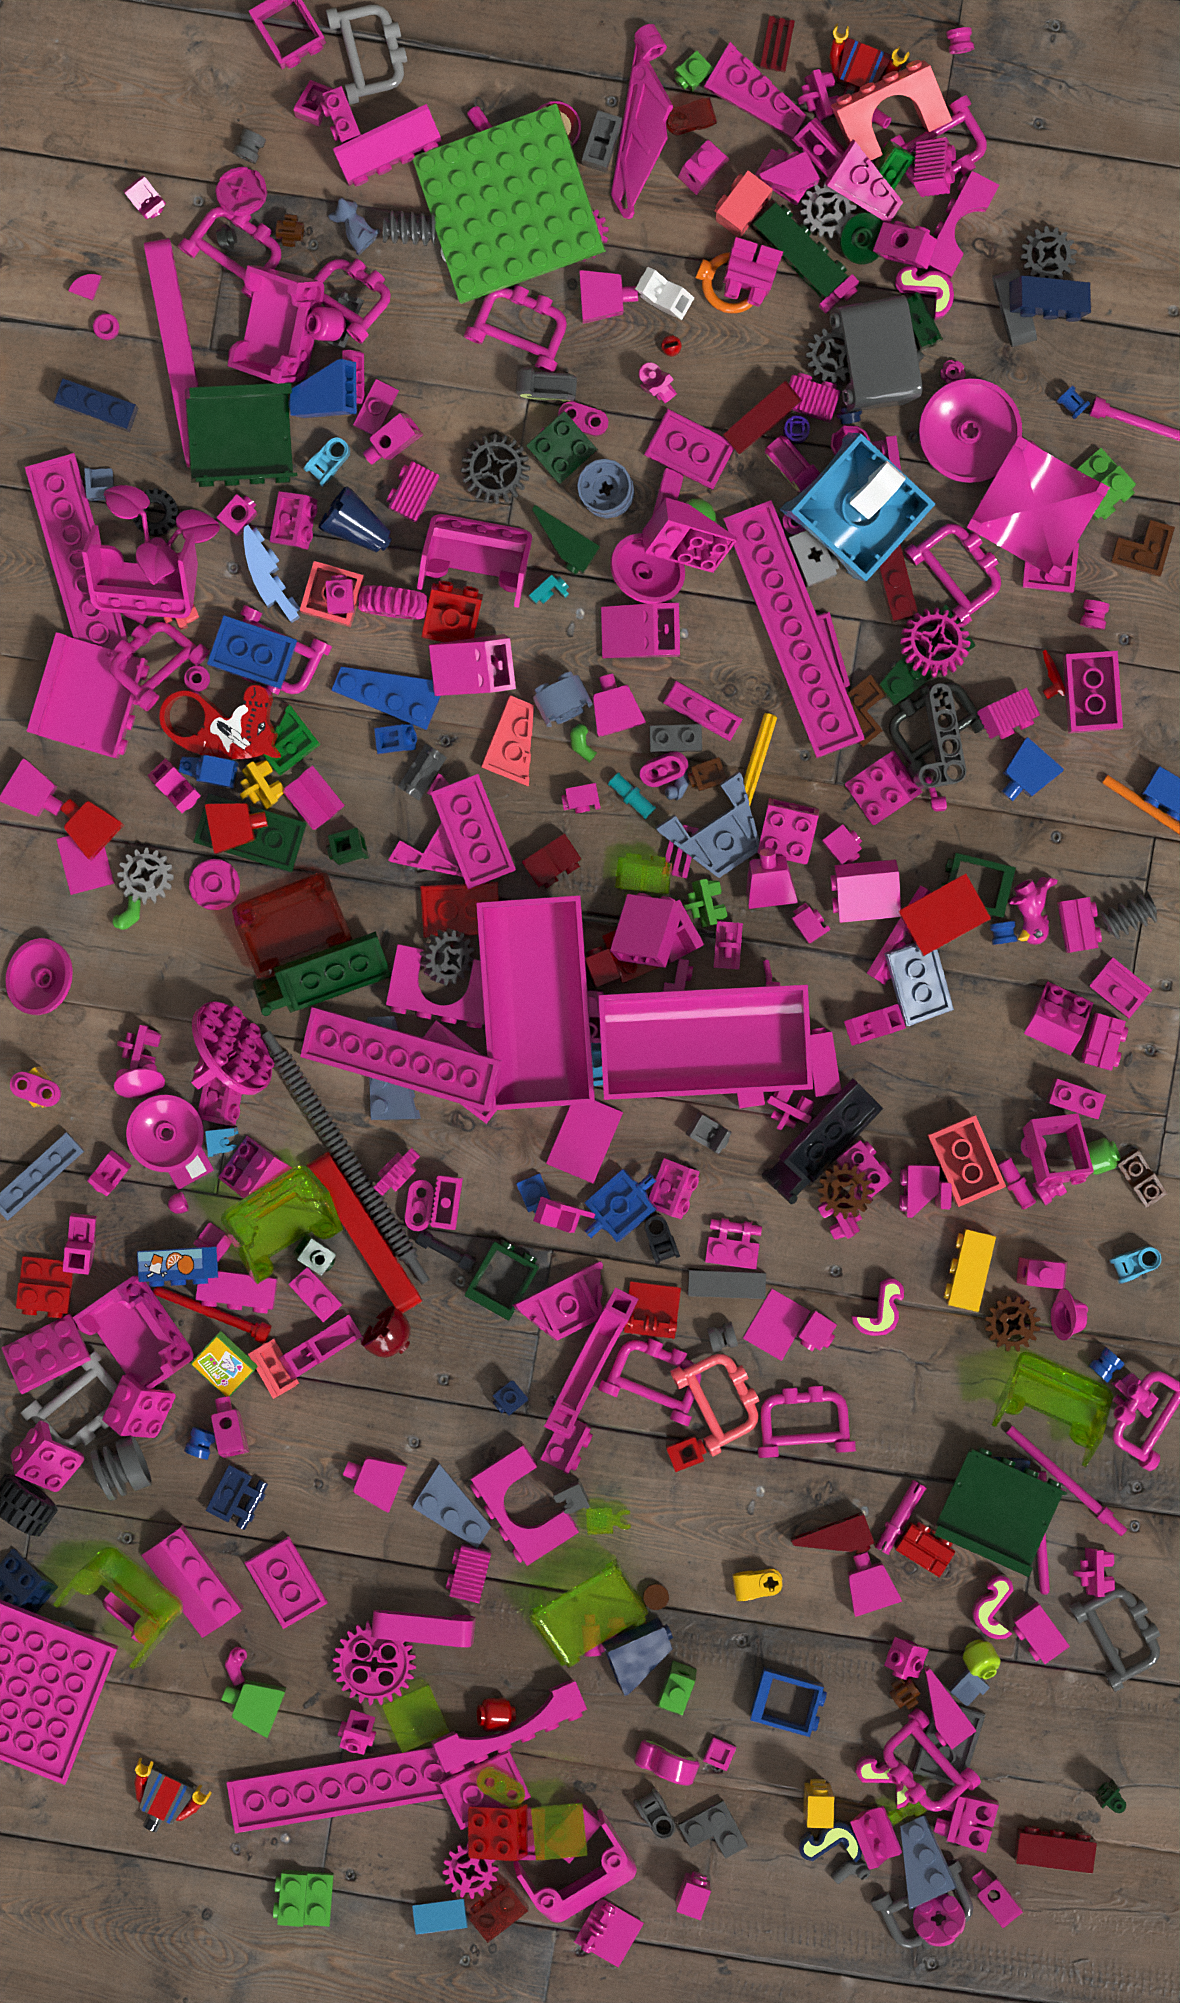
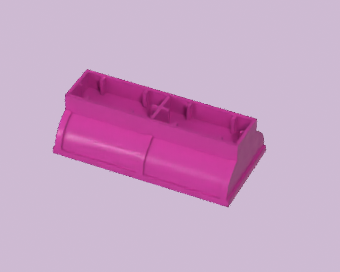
M581 896L476 903L487 1056L503 1061L491 1111L595 1103Z
M808 985L599 995L604 1100L813 1089Z

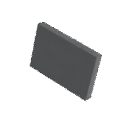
M958 1705L975 1727V1733L953 1749L948 1744L943 1747L934 1735L938 1730L934 1726L931 1712L930 1724L927 1726L925 1734L960 1774L970 1766L985 1719V1713ZM921 1745L913 1773L955 1786L953 1781Z

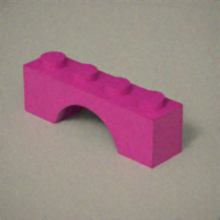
M974 171L971 172L969 177L963 176L957 188L961 191L958 199H951L945 211L949 214L946 222L940 221L933 234L937 236L938 241L927 268L928 270L939 271L946 274L949 279L952 278L964 254L955 240V226L963 216L969 213L986 212L999 184Z

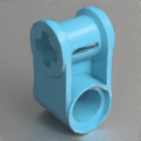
M332 438L309 460L303 470L311 472L320 481V485L322 487L325 486L350 456L349 445L341 438ZM338 443L344 445L343 455L334 457L331 453V448ZM318 465L325 473H322L316 466Z
M1147 1245L1115 1256L1109 1261L1111 1264H1114L1118 1273V1283L1122 1284L1156 1269L1161 1264V1254L1153 1246ZM1147 1251L1154 1252L1156 1256L1154 1263L1150 1265L1142 1262V1256ZM1123 1262H1124L1125 1267H1126V1269H1127V1273L1125 1272V1269H1124V1267H1123V1264H1122Z

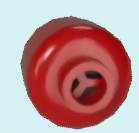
M487 1698L477 1707V1723L486 1732L507 1731L511 1726V1722L516 1720L515 1707L511 1706L506 1698Z

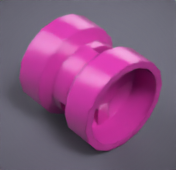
M1084 600L1083 608L1085 613L1081 617L1080 626L1105 630L1106 621L1104 618L1105 614L1109 611L1110 604L1096 600Z
M1037 1181L1032 1184L1045 1206L1051 1203L1056 1195L1061 1197L1067 1193L1063 1184L1054 1188H1048L1047 1185L1038 1186Z

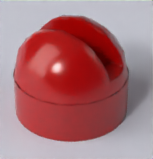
M669 335L662 340L661 350L666 356L674 357L680 353L682 343L678 337ZM678 343L677 346L665 348V344Z

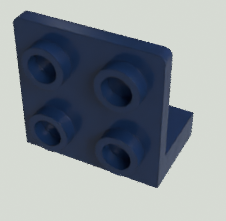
M12 1549L0 1563V1600L37 1613L58 1588L53 1580L40 1575L15 1549Z

